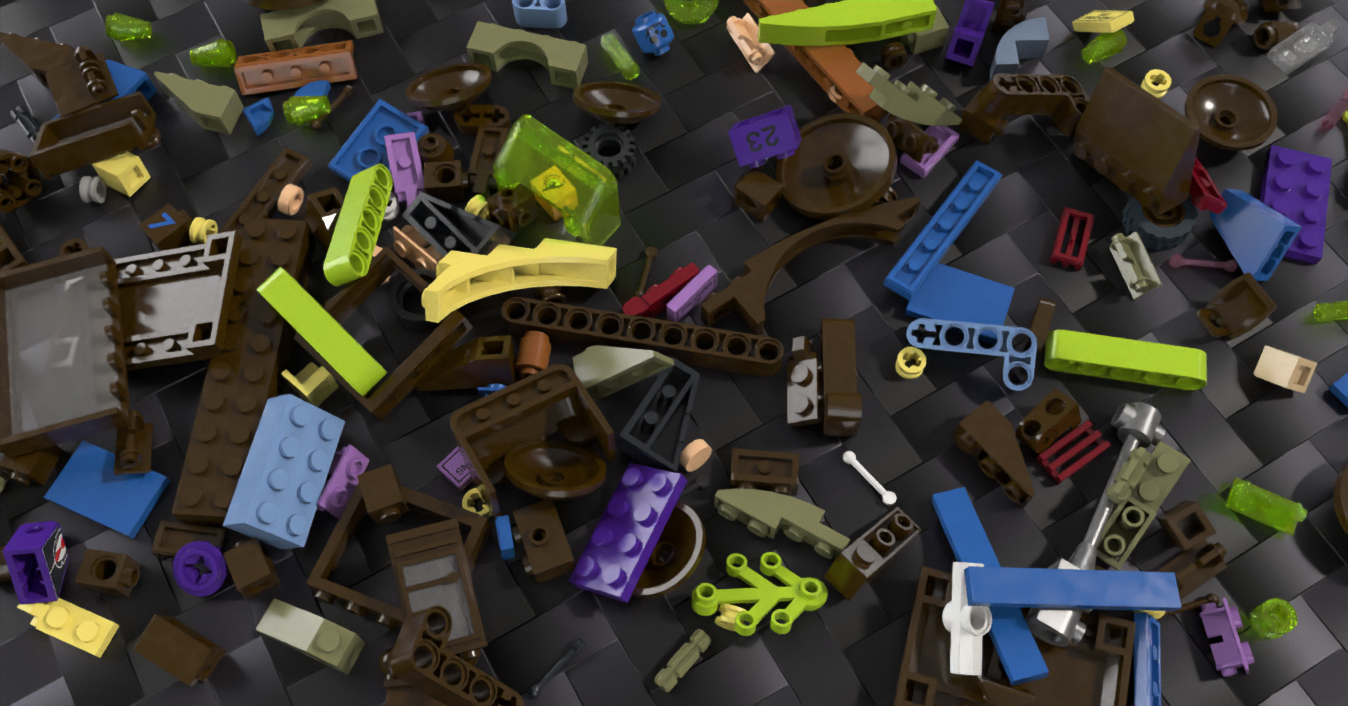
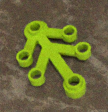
M767 552L761 557L760 570L763 574L775 576L787 585L786 587H777L747 567L745 556L734 553L727 558L726 572L732 577H738L753 588L716 589L710 583H702L692 592L691 607L699 615L710 616L718 610L719 604L756 603L749 611L739 612L735 618L734 627L736 632L742 636H750L755 632L756 625L778 602L792 601L786 609L775 610L770 620V628L773 632L786 634L791 630L794 620L804 610L815 611L826 602L828 590L825 584L816 578H800L781 565L782 560L778 554ZM767 562H772V563H774L775 565H774V566H770V565H767L766 563H767ZM732 564H739L741 567H734ZM782 619L786 621V623L780 624L776 620ZM748 621L751 625L745 626L740 622Z

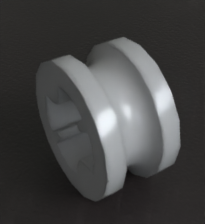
M90 176L82 177L79 185L82 201L84 203H92L93 201L95 203H103L105 201L107 187L102 177L95 176L93 179Z

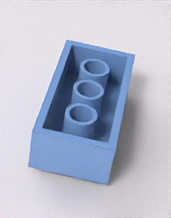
M292 394L268 399L223 526L249 537L257 538L259 541L279 549L304 547L345 421Z

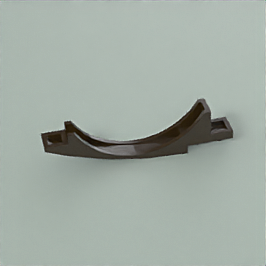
M911 197L875 205L862 212L834 217L785 238L745 261L743 277H735L725 289L719 293L713 292L708 295L701 304V320L707 327H710L731 312H734L753 335H762L764 333L763 323L765 322L764 302L767 292L776 275L791 259L815 245L838 239H870L895 245L901 240L897 233L904 229L907 222L916 217L920 200L917 197Z

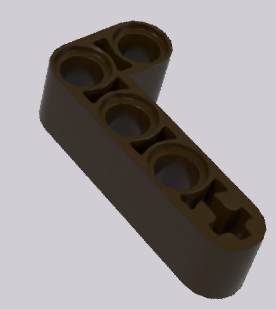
M995 74L977 96L978 105L989 114L1051 115L1058 129L1068 137H1075L1076 127L1090 100L1082 85L1075 78L1068 75Z
M821 318L822 435L857 436L862 418V396L860 393H857L854 319Z
M440 605L431 606L413 612L406 617L390 656V668L396 677L446 706H524L521 695L445 649L453 625L452 617L445 607Z

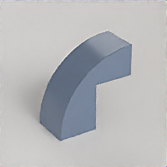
M1045 17L1023 21L1013 26L1004 34L997 46L990 67L989 80L999 73L1016 74L1019 59L1043 58L1050 40Z

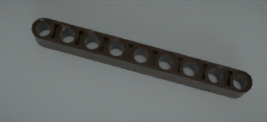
M522 297L508 299L504 302L501 309L507 331L516 337H524V334L528 331H539L547 334L550 338L549 342L584 348L598 345L653 350L669 358L674 357L684 364L762 377L776 375L782 366L783 346L781 342L772 337ZM517 314L524 315L520 319H511L513 316ZM548 319L555 320L551 324H542L545 320ZM578 324L586 325L580 330L573 329ZM609 329L617 330V332L612 335H607L604 333L606 330ZM639 334H645L649 336L644 340H639L635 338ZM670 339H676L680 341V343L676 345H670L666 342ZM702 344L710 345L712 348L708 350L699 349L698 346ZM733 349L741 350L743 354L733 355L729 351ZM765 354H770L774 356L775 359L765 360L761 356Z

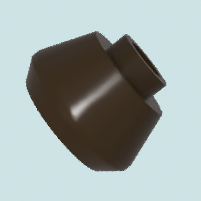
M426 134L417 142L422 170H424V163L453 161L454 159L452 145L439 134Z

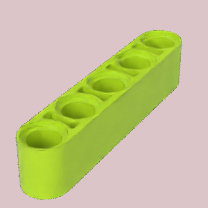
M376 164L353 175L323 266L324 274L333 286L339 287L368 273L393 187L392 175L383 164Z
M281 266L256 289L362 396L387 374V371Z
M1069 330L1049 331L1045 339L1044 366L1053 371L1183 390H1198L1207 385L1206 353L1200 349Z

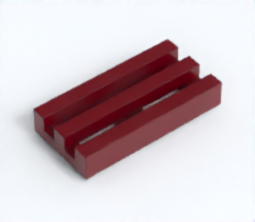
M1064 207L1050 258L1051 263L1056 264L1057 261H1060L1062 266L1068 267L1070 264L1074 265L1075 270H1081L1095 215ZM1071 216L1073 217L1065 254L1060 251L1068 219ZM1080 219L1085 220L1077 257L1071 255Z
M1089 420L1036 458L1058 485L1111 446L1107 440L1103 441L1100 438L1102 434L1098 430L1094 431L1091 428L1093 424ZM1085 433L1087 438L1052 463L1048 461L1050 457ZM1091 443L1095 444V449L1062 473H1058L1056 470L1058 467Z

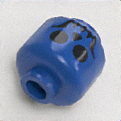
M652 10L635 19L636 25L633 27L632 33L643 53H654L655 56H659L670 49L668 44L674 39V33L664 14L655 13Z

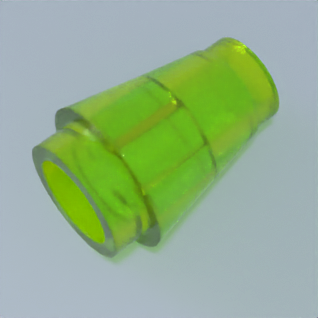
M116 12L114 15H107L105 30L108 38H114L115 41L151 38L152 25L150 21Z
M1122 29L1114 33H1101L1081 50L1082 57L1088 64L1121 53L1123 48L1127 46V37Z
M222 38L190 50V60L194 66L229 67L231 63L236 62L237 58L233 43Z
M326 95L291 96L289 100L284 101L283 110L290 124L296 123L301 125L325 113H329L331 106Z

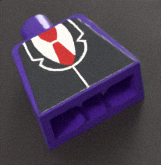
M56 521L20 525L3 550L19 604L57 601L69 562V556L62 536V527Z

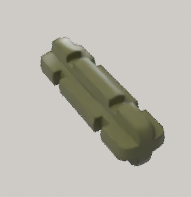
M1139 447L1132 450L1128 461H1125L1115 477L1114 484L1112 483L1108 488L1106 495L1112 500V503L1117 505L1125 503L1131 494V490H1134L1145 472V468L1148 467L1152 460V454L1147 452L1146 448Z
M696 629L689 637L690 642H685L668 661L667 668H662L655 676V683L663 691L670 692L677 684L676 679L678 677L682 678L699 658V652H704L711 644V638L703 630Z

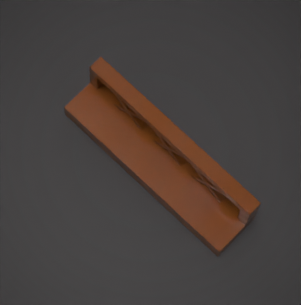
M352 40L239 56L234 66L242 96L303 87L308 83L326 80L331 83L357 79Z

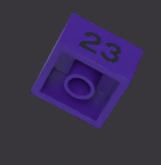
M791 105L734 123L728 131L739 167L748 165L749 169L765 164V160L768 157L776 155L777 159H783L795 154L794 150L799 147L802 139Z

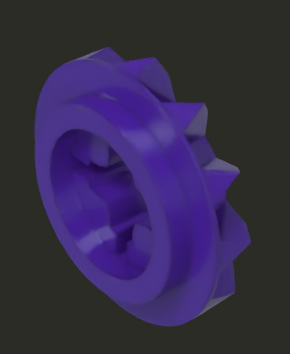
M208 540L193 541L184 545L177 552L172 566L173 575L176 583L183 591L193 596H207L223 586L224 580L229 573L227 572L225 557L220 552L221 547L213 546ZM203 559L204 566L212 571H208L201 576L200 569L195 568L191 564H197Z

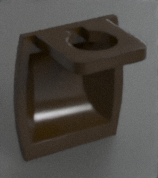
M1205 0L1203 7L1207 10L1194 29L1193 36L1213 47L1218 46L1233 23L1241 25L1248 19L1246 2L1244 0ZM1218 16L1222 19L1219 23L1221 26L1220 33L1213 37L1207 36L1204 32L1205 23L1214 20Z
M1247 272L1221 289L1206 305L1207 309H1200L1196 312V315L1213 337L1229 336L1233 340L1258 326L1277 306L1251 273ZM1209 318L1213 321L1215 320L1219 324V326L1215 327L1210 322Z
M994 646L986 676L977 675L978 684L983 691V698L994 706H1027L1031 704L1037 695L1023 688L1024 683L1012 686L1010 681L1001 679L1002 672L998 667L1000 658Z

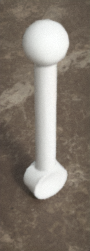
M847 451L843 454L844 462L852 464L883 496L882 501L885 505L892 506L896 502L897 497L895 493L886 491L856 460V455L852 451Z

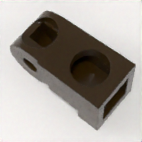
M1054 388L1019 423L1016 429V438L1036 453L1044 452L1051 446L1055 438H1058L1068 428L1073 430L1082 422L1078 403Z

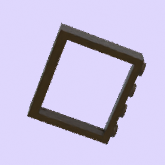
M385 246L375 257L372 256L368 273L363 277L346 283L345 287L335 297L325 302L323 308L341 325L395 270L422 294L429 284ZM457 309L451 312L371 396L368 393L364 396L359 394L299 333L294 339L372 414L383 421L473 326Z
M358 482L306 584L315 592L313 597L324 601L326 604L333 605L334 601H338L346 605V611L363 618L366 613L378 617L377 623L396 630L398 625L402 627L404 623L402 609L329 581L366 509ZM402 486L410 512L437 522L457 518L459 529L469 533L463 546L471 575L492 530L488 518ZM457 560L451 571L456 574L460 573ZM458 579L453 584L446 582L436 605L445 607L451 617L464 591L462 579Z

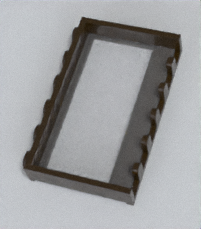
M102 246L0 272V452L13 460L16 459V456L118 427H131L132 420L116 261Z

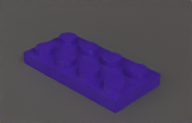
M1271 145L1266 151L1260 202L1302 226L1284 257L1318 264L1323 256L1332 159Z
M629 463L569 582L577 588L627 603L687 483L685 477L680 473Z

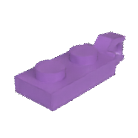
M414 132L384 136L395 196L398 198V203L406 202L407 208L420 192L425 193L424 176Z

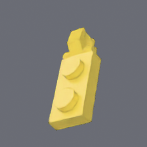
M60 598L52 602L18 604L17 608L34 616L30 624L35 626L37 630L99 658L103 655L120 626Z

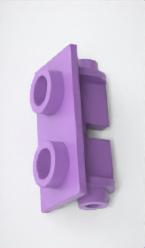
M350 444L347 447H342L341 451H336V456L328 472L331 478L325 481L321 497L317 503L316 510L321 512L326 510L337 519L341 517L359 482L357 475L363 474L370 461Z
M1222 598L1224 607L1217 608L1216 603L1201 605L1202 612L1199 614L1208 639L1222 636L1224 641L1210 644L1217 671H1221L1223 677H1229L1238 674L1236 668L1244 667L1245 674H1250L1248 664L1255 662L1248 641L1240 643L1236 629L1242 628L1243 625L1237 607H1229L1226 598Z

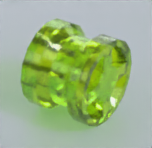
M1271 598L1254 608L1250 615V624L1254 632L1268 640L1277 639L1292 631L1297 625L1298 620L1293 606L1280 598ZM1272 612H1274V614L1277 615V617L1280 620H1276V618L1272 615Z

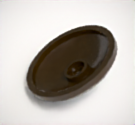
M480 63L447 65L417 77L407 86L405 93L408 101L419 108L455 112L458 108L475 101L488 88L492 81V74L488 66Z
M1221 74L1204 78L1192 87L1185 100V116L1201 127L1199 137L1207 143L1225 150L1244 151L1262 145L1272 135L1278 121L1276 106L1268 93L1254 82L1235 75Z
M615 81L589 82L579 85L573 92V100L582 111L596 120L605 122L608 126L609 124H615V127H618L619 125L624 126L640 122L652 117L661 108V98L657 93L630 83Z
M534 440L519 444L506 454L504 472L516 487L528 494L547 500H568L585 496L599 488L606 477V464L596 452L585 446L573 445L563 440Z
M676 503L631 595L640 598H654L665 595L681 586L696 570L704 553L706 533L700 517L686 504Z

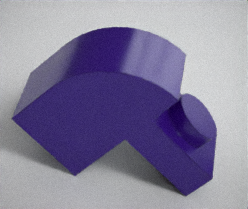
M965 0L945 58L970 66L974 65L995 2L988 0Z

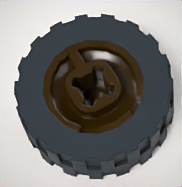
M1188 194L1186 201L1159 216L1147 207L1142 206L1139 201L1131 196L1122 212V224L1126 228L1125 232L1127 235L1138 232L1146 249L1167 251L1173 247L1180 246L1197 223L1198 211H1196V207L1190 201V194Z

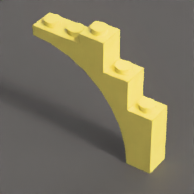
M545 238L534 249L499 244L487 256L451 250L438 262L436 279L423 291L422 306L425 308L426 321L439 323L451 312L467 303L510 290L545 286H584L607 289L616 277L617 248Z

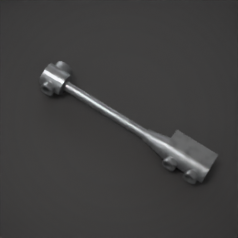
M1125 402L1114 414L1111 425L1118 429L1117 436L1124 445L1085 538L1076 548L1069 561L1061 558L1047 569H1095L1097 545L1114 506L1112 500L1106 495L1108 488L1112 483L1114 484L1115 477L1125 461H1128V457L1133 449H1138L1139 447L1148 448L1151 444L1156 446L1165 435L1166 429L1159 426L1161 414L1153 406L1142 402H1134L1130 405ZM1030 608L1025 620L1033 635L1049 644L1066 647L1070 644V641L1077 644L1082 639L1087 626L1080 622L1079 619L1083 611L1090 613L1093 609Z

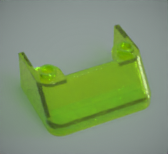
M523 114L513 124L493 165V176L496 180L498 191L508 186L516 188L521 183L562 212L564 228L571 235L583 238L584 244L601 246L621 225L618 186L615 176L604 165L533 117Z

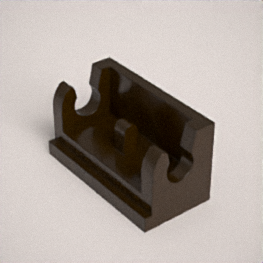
M156 614L133 649L188 686H194L198 680L203 683L206 682L221 658L227 653L225 649L176 618Z

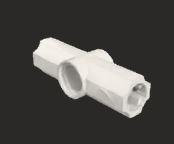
M953 562L952 601L946 604L942 615L945 628L951 632L950 673L982 675V637L991 627L992 614L988 606H968L964 569L968 566L984 567V564Z

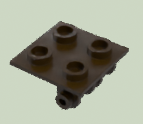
M78 46L74 53L76 62L45 74L62 118L119 96L102 52L94 54L87 46Z

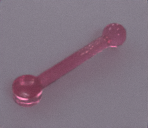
M1174 254L1169 260L1170 265L1174 268H1179L1181 265L1225 268L1228 272H1233L1238 266L1234 260L1216 262L1183 259L1178 254Z

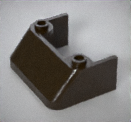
M564 364L552 365L456 410L450 419L452 433L471 478L495 520L497 519L496 517L501 516L494 487L500 485L505 478L504 464L501 458L505 457L512 448L519 444L540 440L542 435L549 436L559 431L564 440L573 445H581L595 439L610 463L616 461L614 431L573 369Z

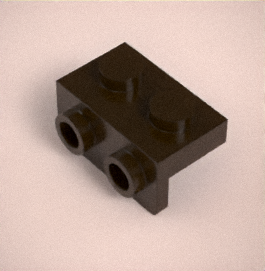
M732 449L730 489H756L787 496H797L799 488V453Z

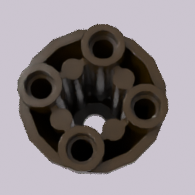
M0 149V211L10 212L24 206L34 196H37L42 191L43 185L40 181L39 170L33 166L28 156L16 151Z

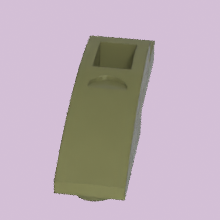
M863 62L856 71L866 82L875 87L869 97L881 108L897 117L931 126L959 125L963 120L954 113L957 108L944 97L939 102L935 99L938 93L925 83L921 87L912 81L906 86L898 79L892 83L888 80L891 75L877 64L872 69Z
M1159 441L1151 452L1152 460L1148 467L1145 468V472L1134 490H1131L1127 501L1116 504L1112 509L1097 545L1096 557L1117 571L1121 569L1157 515V510L1191 461V459L1162 441Z
M756 489L718 490L715 494L714 507L717 508V512L721 516L731 521L737 519L747 525L749 531L759 537L768 536L774 539L779 528H781L788 538L796 542H802V540L815 547L814 550L818 554L828 559H833V557L837 559L849 544V538L821 524L825 510L791 496Z

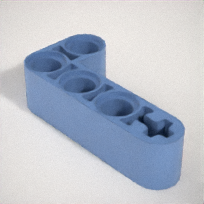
M512 0L515 20L521 27L558 29L567 22L565 0Z
M919 318L911 322L907 328V339L914 347L1004 356L1003 381L1012 390H1024L1033 381L1037 339L1033 332L1027 328ZM920 324H924L927 331L936 332V325H942L943 327L939 334L941 344L934 343L935 336H926L923 342L919 341V336L914 335L913 331L918 329ZM951 327L960 328L964 333V340L958 345L950 344L946 340V331ZM985 330L993 331L998 337L996 345L991 348L982 347L978 342L979 334ZM1020 333L1027 334L1031 339L1030 347L1025 351L1015 350L1011 343L1015 335ZM1015 366L1025 368L1028 374L1026 380L1017 384L1010 381L1008 373L1011 368Z

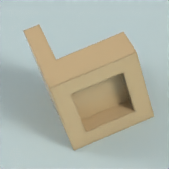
M1265 345L1255 368L1254 376L1284 388L1305 393L1317 362Z

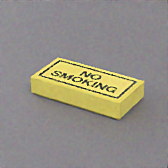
M1094 10L1076 19L1072 24L1076 32L1114 33L1135 20L1132 11Z

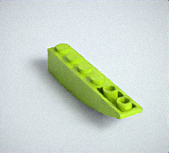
M844 0L826 3L821 6L760 18L757 38L759 43L796 46L849 45L879 41L932 29L937 7L933 0Z

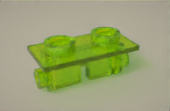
M1237 477L1233 480L1225 507L1291 536L1294 535L1297 522H1303L1307 515V510L1302 508L1301 503L1290 501L1253 485L1248 480L1244 481Z

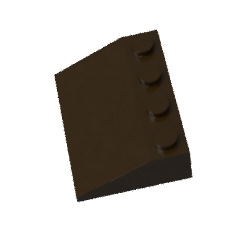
M1109 66L1104 69L1076 127L1073 153L1096 169L1099 174L1104 175L1121 190L1139 201L1142 206L1147 207L1159 216L1188 199L1201 127Z

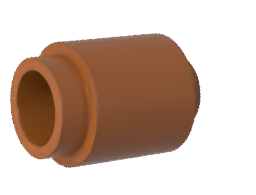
M528 331L520 339L514 369L520 374L522 379L548 368L551 344L547 334L539 331Z

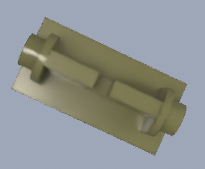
M1137 231L1127 237H1124L1123 233H1118L1111 238L1112 243L1109 248L1134 300L1163 285Z

